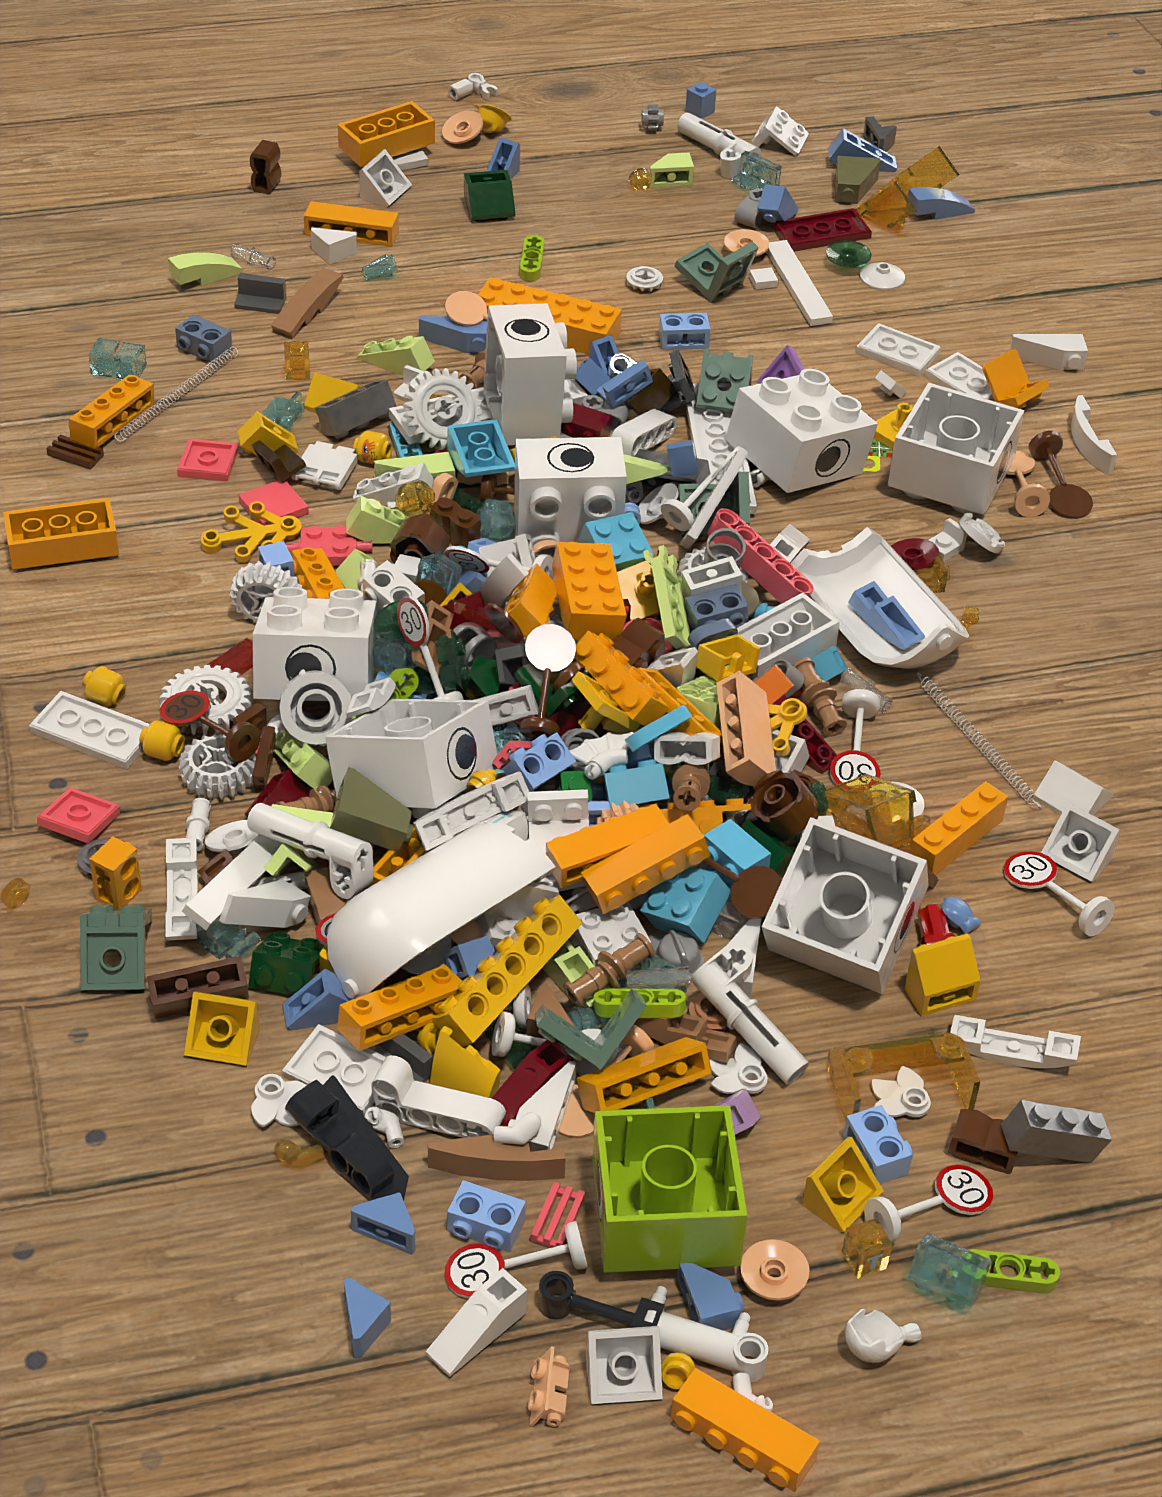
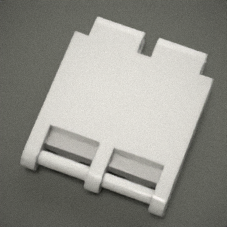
M317 441L315 445L309 444L301 457L305 461L306 467L292 475L291 478L292 480L300 478L306 482H313L315 485H320V483L327 484L329 487L341 490L357 464V454L354 453L356 449L343 446L333 449L334 444Z

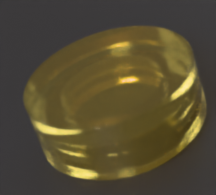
M645 168L636 169L629 176V183L634 190H644L652 181L651 175Z
M21 878L11 880L2 890L0 901L10 909L18 908L27 900L30 894V885Z

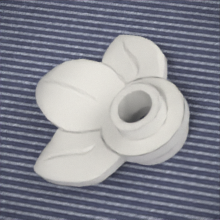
M740 1043L738 1045L734 1058H730L728 1063L709 1059L711 1071L716 1077L712 1081L711 1086L722 1093L734 1094L746 1088L748 1093L754 1094L764 1090L767 1085V1074L763 1067L760 1066L761 1057L745 1044Z
M902 1066L896 1081L872 1079V1091L879 1100L874 1107L882 1105L888 1116L898 1117L906 1114L911 1117H921L928 1113L931 1100L928 1093L923 1089L924 1082L922 1078L913 1070Z
M267 1074L261 1077L255 1086L256 1099L251 1105V1112L255 1122L261 1127L267 1126L274 1120L284 1126L299 1125L285 1112V1106L296 1092L307 1085L297 1080L285 1082L276 1074Z

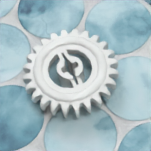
M435 368L432 374L425 371L423 373L424 378L420 376L415 378L418 385L410 384L409 389L413 392H407L404 395L405 398L411 401L404 403L402 406L410 409L409 412L403 415L405 418H412L407 427H417L413 436L422 433L420 443L430 439L429 448H433L438 442L439 450L441 451L447 443V427L440 426L437 423H444L453 417L458 407L461 408L460 417L454 425L480 422L481 420L477 416L483 415V411L477 409V407L483 403L475 399L479 392L471 391L474 384H465L466 376L458 379L457 371H454L450 376L448 369H443L441 374ZM444 391L455 396V399L446 396L440 397L430 405L429 411L427 410L428 400L433 393ZM457 402V404L451 406V407L448 408L445 412H438V413L432 415V414L435 413L437 410H439V408H440V409H441V408H444V409H445V408H447L448 406H450L451 404Z
M205 665L204 668L194 666L192 671L185 669L183 670L184 674H175L174 679H169L166 682L167 686L162 688V695L159 697L160 704L162 705L165 700L179 692L192 690L203 692L209 697L211 705L205 717L218 724H222L228 730L230 729L229 720L233 721V718L251 707L253 703L252 687L248 685L247 679L241 677V674L238 672L232 673L230 668L221 670V666L218 665L214 668H211L210 665ZM217 688L223 690L227 695L221 704ZM200 721L190 724L193 735H195L198 727H202L203 734L207 735L209 728L207 725ZM188 725L180 726L181 731L185 732Z

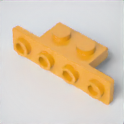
M743 798L726 799V805L714 806V800L700 801L699 806L692 811L680 810L675 803H667V809H660L669 824L688 814L704 835L723 823V811L751 810V804H744ZM653 804L638 805V807H648Z

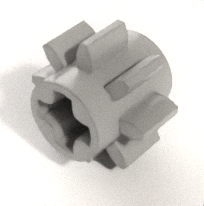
M648 104L647 109H642V126H647V131H657L658 126H663L664 110L658 109V104Z

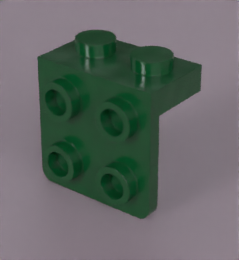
M528 664L519 668L514 675L522 687L531 685L535 700L539 706L544 672ZM551 673L546 706V714L548 716L563 709L566 711L579 701L582 703L586 700L573 681L560 687L554 693L552 687L559 676L557 673ZM590 673L586 674L588 677L596 680Z
M272 933L252 951L248 987L294 995L314 978L315 965L320 961L319 954L324 945L314 938L298 940L290 938V935L286 933Z

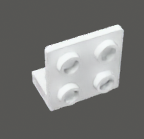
M776 106L761 123L750 144L759 147L762 143L766 145L773 138L794 156H797L809 133L802 125L797 124L785 111L780 110Z
M529 534L515 536V539L479 548L480 555L487 560L501 562L511 553L522 566L531 568L536 559L531 535ZM490 567V570L484 573L485 578H488L496 567Z
M588 789L527 792L529 839L545 854L546 842L589 826Z
M532 882L477 917L482 936H488L492 946H496L506 936L511 937L515 932L513 928L515 924L533 913L532 906L544 897L549 900L558 896V888Z
M629 902L604 915L599 908L576 914L582 921V924L570 936L572 946L574 948L580 946L594 966L598 965V953L606 951L612 955L617 949L623 948L635 940L634 937L638 933L643 934L651 943Z

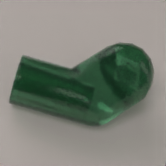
M813 782L809 790L817 800L818 816H826L828 809V800L824 795L826 787L821 782Z

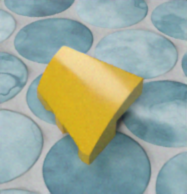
M444 1026L440 1031L434 1053L430 1084L492 1098L500 1086L501 1070L491 1061L480 1056L478 1051L470 1044L466 1048L460 1046L450 1037L453 1031Z

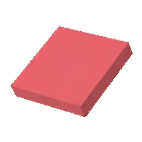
M189 439L177 468L178 477L228 482L239 451L238 444Z
M278 480L238 495L240 504L248 513L249 505L255 501L262 502L265 505V510L279 517L294 516L297 518L309 513L308 505L286 480L284 482ZM254 519L263 526L271 525L262 519Z
M69 787L37 816V825L89 844L120 814V805Z

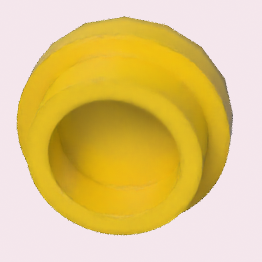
M490 769L473 772L469 776L470 781L467 783V787L472 791L496 780L497 772Z
M434 1022L425 1025L417 1034L419 1045L431 1055L435 1053L441 1031Z
M679 1352L667 1355L661 1363L663 1382L672 1389H680L695 1369L693 1360L688 1355Z

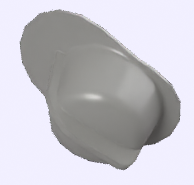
M655 931L649 937L655 951V956L651 959L660 976L674 984H688L692 982L691 977L704 964L702 952L695 939L689 934L680 931Z

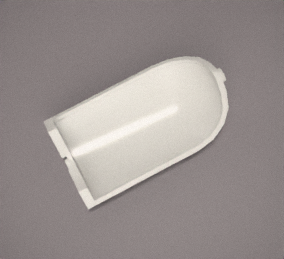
M868 527L853 540L841 545V550L838 552L830 553L829 550L816 552L804 548L791 562L813 584L814 589L810 596L814 601L840 621V631L859 653L878 665L906 669L922 667L945 657L969 637L967 630L885 539ZM875 581L888 598L894 595L924 633L925 638L904 650L892 644L873 630L851 607L848 601L853 592Z
M484 821L469 827L454 836V838L444 842L354 896L334 915L327 934L328 959L338 980L342 984L344 993L353 1000L373 992L382 982L413 958L532 882L538 883L556 866L532 840H522L515 835V829L502 823L491 825Z

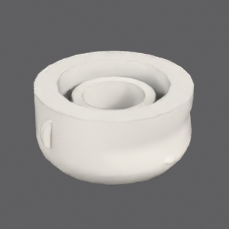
M302 669L299 675L289 681L280 697L279 708L282 722L288 732L299 741L326 746L325 736L350 723L352 717L349 718L346 715V711L352 696L343 682L333 674L317 670L305 672ZM311 694L323 695L330 703L328 714L320 720L309 719L302 712L303 701Z

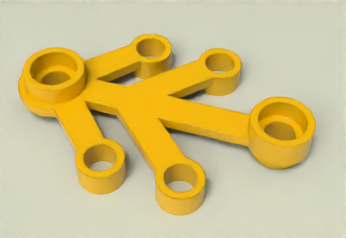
M259 501L252 502L249 505V514L252 518L262 519L271 525L263 526L240 515L239 509L236 506H227L223 511L224 520L227 523H234L245 529L218 533L213 529L207 530L201 536V548L206 553L214 554L221 550L223 543L249 539L245 545H239L235 548L236 560L245 563L251 559V554L266 536L275 535L272 540L262 542L261 546L293 540L300 534L302 524L294 516L279 517L265 510V505Z
M796 698L787 699L781 705L768 704L769 716H774L770 718L771 733L774 729L781 726L778 737L773 740L774 754L780 757L790 752L791 748L788 741L794 725L804 721L807 716L805 704ZM723 742L720 745V757L711 761V763L715 764L725 759Z

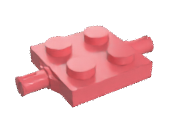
M341 525L336 527L311 526L309 528H301V538L298 543H285L290 553L292 550L303 548H322L331 565H341L354 549L361 552H373L372 541H356L354 536L346 533V526Z

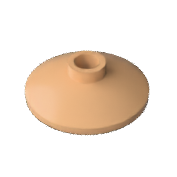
M475 111L459 112L445 122L442 128L443 137L446 141L453 144L468 142L475 138L482 130L483 119Z
M741 229L728 233L724 238V246L729 252L733 253L753 241L759 247L755 255L758 256L768 250L769 240L760 232Z
M770 1239L757 1242L746 1250L742 1257L740 1272L745 1285L756 1295L769 1300H786L799 1294L806 1286L809 1278V1264L804 1254L794 1245L782 1240ZM770 1274H775V1275H777L778 1277H771V1276H769V1275H770Z

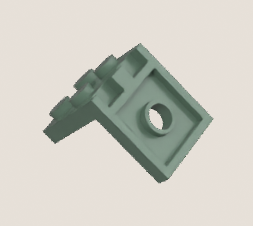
M752 241L723 258L709 243H706L676 260L674 267L712 303L719 293L726 295L731 291L733 285H743L759 247Z
M704 349L696 408L733 412L739 388L751 386L753 355H748V358L733 357L734 353L724 352L723 355L709 354V350ZM719 382L730 383L731 387L727 391H721L717 388Z
M738 472L698 537H709L708 529L719 509H729L748 525L750 524L749 472ZM679 484L678 500L684 503L700 484ZM709 484L688 507L693 514L694 520L699 513V505L706 502L716 484ZM679 530L680 537H684L687 531Z
M96 904L90 906L89 911L80 914L81 990L146 988L145 925L152 922V909H144V904H125V906H122V910H113V904ZM116 949L120 952L122 960L118 966L112 967L105 962L104 956L107 950Z
M631 988L595 1040L543 1004L536 1012L535 1018L539 1028L538 1032L543 1037L553 1043L558 1039L564 1043L565 1051L573 1058L581 1061L584 1057L602 1070L647 1005L642 995Z

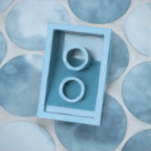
M497 419L448 425L447 451L450 452L454 467L465 477L515 471V463Z

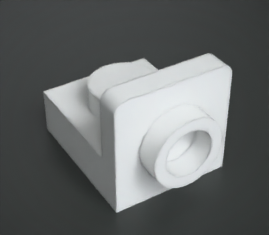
M951 518L945 520L943 532L929 539L939 549L938 560L945 562L962 552L965 547L967 533L960 524Z

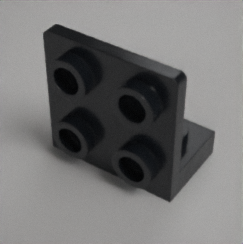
M679 350L669 353L671 364H668L671 375L667 377L673 383L677 392L659 410L664 413H668L682 405H687L697 399L690 370Z

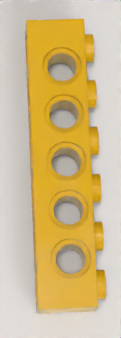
M560 895L549 900L544 897L536 902L531 908L533 913L515 924L513 935L503 938L495 946L497 952L493 956L489 955L484 958L476 967L479 971L474 976L470 975L458 985L460 991L455 996L448 997L438 1007L441 1011L433 1019V1022L440 1030L444 1026L450 1028L453 1031L450 1037L460 1046L464 1047L474 1043L581 926L582 921Z

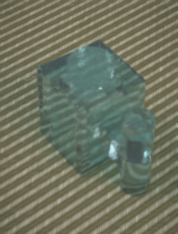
M218 919L207 930H204L196 923L198 944L219 960L224 956L226 959L242 956L260 942V937L255 932L246 936L245 925L224 924Z

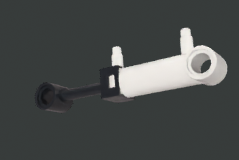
M562 1271L548 1272L540 1279L538 1306L540 1312L549 1319H563L574 1308L630 1326V1328L659 1326L660 1348L675 1353H684L691 1358L731 1370L733 1375L747 1373L750 1376L751 1382L758 1381L765 1373L768 1345L763 1337L758 1334L747 1333L750 1321L748 1313L743 1312L740 1314L735 1322L732 1333L664 1312L665 1296L667 1294V1289L664 1286L657 1287L651 1300L641 1297L636 1313H632L577 1295L572 1278ZM745 1356H750L755 1359H747L745 1358Z

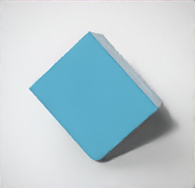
M832 646L812 657L815 663L814 669L822 680L828 681L848 670L836 646Z

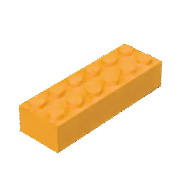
M491 277L478 293V296L486 303L487 314L488 305L548 303L554 322L565 323L567 349L573 348L577 352L589 354L590 342L612 335L614 341H616L621 332L622 309L612 307L611 305H602L586 299H577L565 294L548 292L544 289H536Z

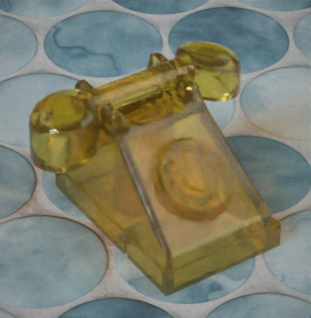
M864 774L818 792L820 803L825 805L826 809L845 830L898 850L906 846L911 847L912 839L931 825L930 817L927 815L914 817L913 803L917 802L914 790L869 774Z

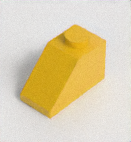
M258 411L237 430L240 440L239 444L247 453H253L257 456L251 445L258 440H261L273 452L282 445H287L295 453L298 451L295 436Z

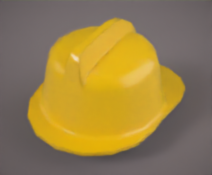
M473 104L483 119V133H499L508 122L512 121L510 114L498 107L487 104Z

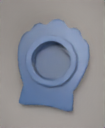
M957 897L944 898L942 910L946 915L949 925L954 928H961L965 934L979 928L980 920L974 917L967 903Z

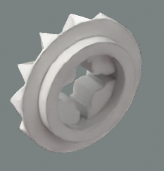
M636 267L627 273V285L632 286L633 290L640 289L642 292L644 290L652 292L653 289H659L660 285L663 284V275L652 267Z

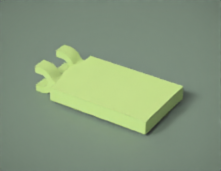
M664 545L659 546V555L656 558H653L649 550L643 551L645 560L652 566L665 639L676 649L690 645L687 640L690 631L681 583L676 573L677 559L674 555L668 556V550Z

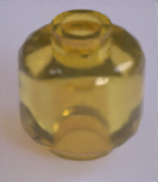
M422 480L401 485L395 495L396 507L408 517L430 512V505L435 501L434 490Z

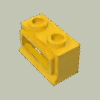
M738 634L700 644L696 667L713 678L716 683L739 670L744 675L756 673L761 647Z

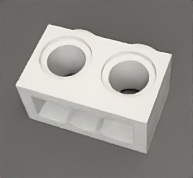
M388 560L363 577L364 598L377 601V607L382 611L383 615L388 620H393L397 625V607L403 597L412 596L422 606H425V593Z

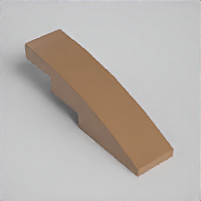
M322 268L313 275L281 310L271 325L273 331L294 338L302 324L308 325L316 311L319 313L323 311L343 280V274Z
M684 1014L677 1018H638L634 1023L649 1037L664 1044L684 1037L706 1043L709 1059L728 1063L738 1046L737 1035L707 1029V1018Z
M493 1134L427 1142L428 1168L461 1176L492 1180L534 1181L565 1178L566 1158L564 1148L530 1152L529 1142L523 1145H495Z

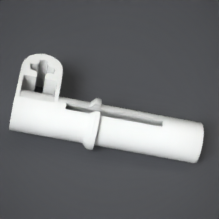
M684 113L680 117L677 124V129L680 133L713 149L717 155H720L721 175L724 178H738L755 167L760 161V148L734 136L731 130H723L691 113Z
M263 803L256 804L249 812L247 824L251 831L303 850L308 857H321L329 860L331 886L334 892L341 898H352L373 882V850L370 843L330 829L325 822H312Z
M730 943L704 963L693 974L691 981L726 1018L728 1028L730 1030L735 1028L782 1081L788 1085L795 1081L808 1068L810 1063L758 1008L759 1002L756 999H750L739 987L751 973L753 955L750 948L744 943ZM731 960H733L735 963L732 964V977L730 978V976L720 967V965L726 971H728L731 967Z

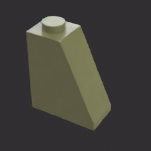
M837 156L835 170L836 203L858 204L878 180L881 158Z
M348 767L339 788L330 829L398 852L403 841L409 842L414 825L409 824L412 814L411 810L357 770Z

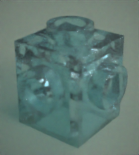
M486 499L481 509L477 511V515L481 519L482 538L499 542L506 541L515 528V514L512 512L510 502Z
M389 633L388 636L376 640L373 649V667L384 670V673L390 675L398 668L417 669V665L412 660V644L404 639L402 634Z

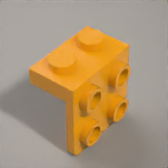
M1016 349L1008 350L982 366L993 398L997 403L1021 409L1027 406L1026 401L1030 402L1042 397V392L1050 388L1047 379L1029 382Z

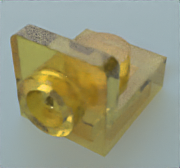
M941 556L935 557L933 568L913 570L933 593L945 592L946 582L950 580V570L944 564Z

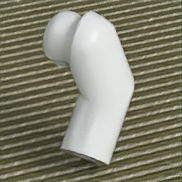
M529 1112L513 1127L496 1126L494 1142L526 1144L540 1130V1116L534 1112Z

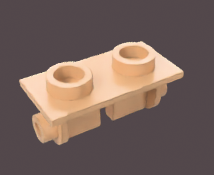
M553 1346L541 1358L538 1357L532 1367L531 1377L535 1380L534 1390L531 1392L528 1400V1410L531 1411L530 1426H534L541 1418L545 1419L549 1426L556 1427L565 1419L567 1395L555 1392V1389L562 1392L567 1390L570 1365L564 1356L554 1357L555 1347Z

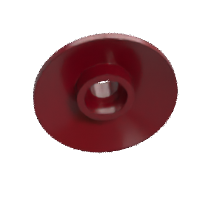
M909 538L891 545L912 570L926 568L935 563L939 557L937 545L926 539Z

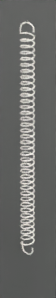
M227 349L225 352H223V354H220V356H218V360H220L222 364H226V362L232 360V356L231 359H229L226 355V353H228L227 351L231 350ZM213 361L208 363V365L198 371L199 374H194L186 380L187 383L183 382L174 389L175 392L171 391L160 401L148 408V410L140 414L139 417H136V419H133V421L121 428L120 435L123 429V432L126 430L129 433L127 437H130V434L136 432L137 429L133 424L134 420L136 421L141 418L144 421V424L141 423V426L137 424V430H139V427L148 423L149 420L151 421L158 413L160 414L170 404L179 400L180 396H178L176 390L182 397V395L191 391L194 386L196 387L197 384L203 382L205 379L201 377L202 381H200L197 375L200 376V373L205 376L203 370L208 374L206 368L209 369V366L212 367V364L215 365V363H212ZM188 381L193 385V388L190 387ZM185 384L190 387V390L187 389V392L182 388V386L186 388ZM173 393L178 396V399L174 397ZM165 397V400L169 403V406H167L164 402ZM152 409L157 413V415L153 413L154 417L149 414V411L152 412ZM130 425L135 428V431L131 429Z
M917 673L922 682L928 678V681L924 683L925 685L931 681V684L927 687L925 685L923 687L921 682V687L930 694V697L936 701L951 720L977 746L981 753L990 760V763H993V766L999 770V773L1008 780L1012 787H1015V790L1021 794V797L1029 805L1036 804L1041 808V805L1033 800L1036 797V793H1033V790H1029L1030 786H1026L1027 783H1023L1024 780L1017 776V772H1015L1016 775L1012 779L1010 777L1009 779L1006 778L1008 777V772L1011 770L1014 772V769H1011V766H1007L1008 762H1004L1005 759H1001V755L998 756L999 753L995 752V749H992V745H989V742L983 739V735H980V732L974 729V725H971V722H968L964 715L962 716V712H959V709H956L952 702L950 703V699H947V696H944V693L938 690V686H935V683L929 680L930 677H925L922 680L920 678L922 675ZM932 684H934V687H933L932 689L928 690V688H929ZM937 687V690L931 693V691ZM937 691H940L937 696H934ZM940 694H943V696L937 700L938 696ZM946 697V699L940 703L941 699ZM947 700H949L948 704H946L945 706H943V704H944ZM949 704H952L950 708L946 709ZM952 707H955L952 712H949ZM958 710V712L952 716L953 712ZM961 713V715L957 719H955L956 715ZM964 720H967L964 725H961ZM970 723V725L964 729L965 725ZM973 730H976V732L970 736L966 734L969 732L971 733ZM979 733V735L973 739L974 735ZM991 746V749L985 752V750ZM1007 763L1004 768L1000 769L1003 764ZM1017 777H1019V779L1016 781L1017 783L1015 784V786H1013V781Z

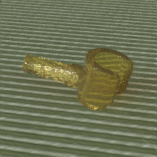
M978 607L964 608L962 623L969 634L971 623H978Z

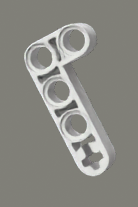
M652 409L618 426L611 437H621L623 454L634 457L639 449L647 450L670 438L676 429L677 418Z
M387 1056L371 1083L376 1107L392 1112L397 1116L400 1123L462 1138L492 1134L494 1136L495 1127L501 1125L506 1115L504 1106L494 1099L414 1081L410 1065L398 1056Z

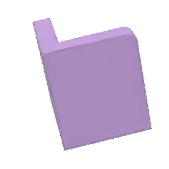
M746 1088L719 1101L715 1105H730L734 1134L753 1126L761 1118Z

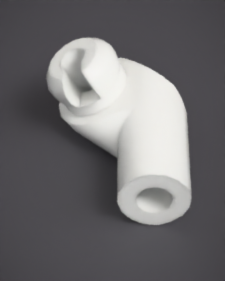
M370 1107L365 1112L364 1117L373 1129L386 1134L389 1147L399 1148L404 1144L405 1140L400 1122L395 1114L377 1107Z
M738 1373L733 1376L734 1391L772 1412L773 1403L769 1397L764 1399L763 1395L757 1397L752 1394L751 1380L747 1373Z

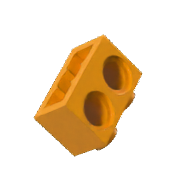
M112 836L89 858L95 900L103 904H113L114 910H122V906L128 904L142 890L137 848L131 843L123 842Z

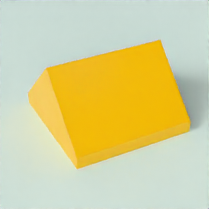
M314 372L304 403V409L316 413L314 407L361 386Z
M193 992L184 1056L248 1065L260 1030L257 1001Z
M847 1137L807 1177L802 1203L805 1208L839 1232H845L864 1212L865 1205L869 1199L879 1197L884 1192L852 1137Z

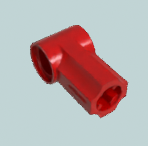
M928 904L918 911L917 918L922 935L921 945H929L949 937H955L954 933L949 932L946 915L942 908L938 907V904Z

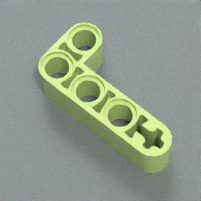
M703 675L677 687V690L718 729L721 728L717 683L713 678Z

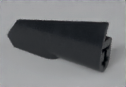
M334 1075L323 1085L317 1079L312 1081L288 1100L285 1112L329 1152V1157L334 1167L364 1196L372 1201L400 1192L404 1201L409 1178L408 1174Z

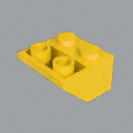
M969 934L949 937L943 941L929 945L924 944L912 949L904 990L921 1017L976 1001L981 980Z

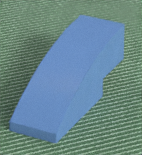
M921 187L909 189L907 205L916 216L930 213L934 220L975 213V209L969 201L957 193L939 188Z
M875 581L853 592L848 603L873 630L892 644L904 650L925 638L924 633L894 595L888 598Z

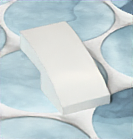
M391 677L369 683L363 692L354 694L346 715L350 718L383 706L391 697L396 687Z

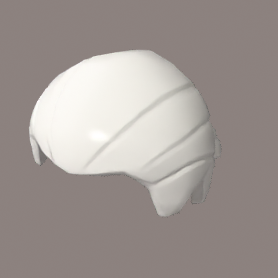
M861 1309L845 1326V1339L850 1351L862 1361L869 1363H879L889 1359L899 1350L904 1342L914 1343L921 1340V1332L917 1324L909 1323L903 1327L897 1326L888 1316L878 1310L865 1315L866 1310Z

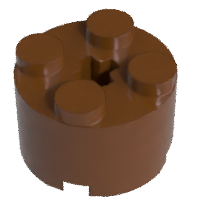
M428 514L407 518L401 524L390 544V558L394 564L400 554L430 560V575H433L445 556L444 552L449 547L451 537Z
M776 770L768 773L756 783L753 788L755 793L753 798L749 797L748 804H751V813L772 836L779 838L781 841H787L806 828L810 817L818 819L817 800L795 772L783 773L781 770Z

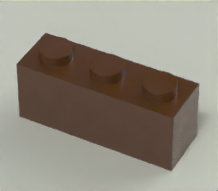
M241 956L147 976L155 1019L190 1011L193 992L239 999L249 998L248 984Z

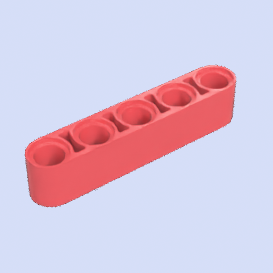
M724 508L717 511L708 529V536L721 528H731L739 532L746 544L741 567L781 604L801 593L810 597L814 589L813 584L736 513ZM718 536L712 540L716 544H728L734 547L741 555V545L736 539L730 536Z

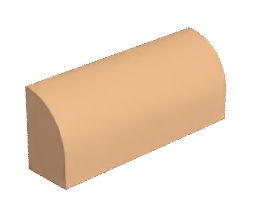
M739 670L717 683L726 772L738 782L755 786L762 777L776 771L767 693Z

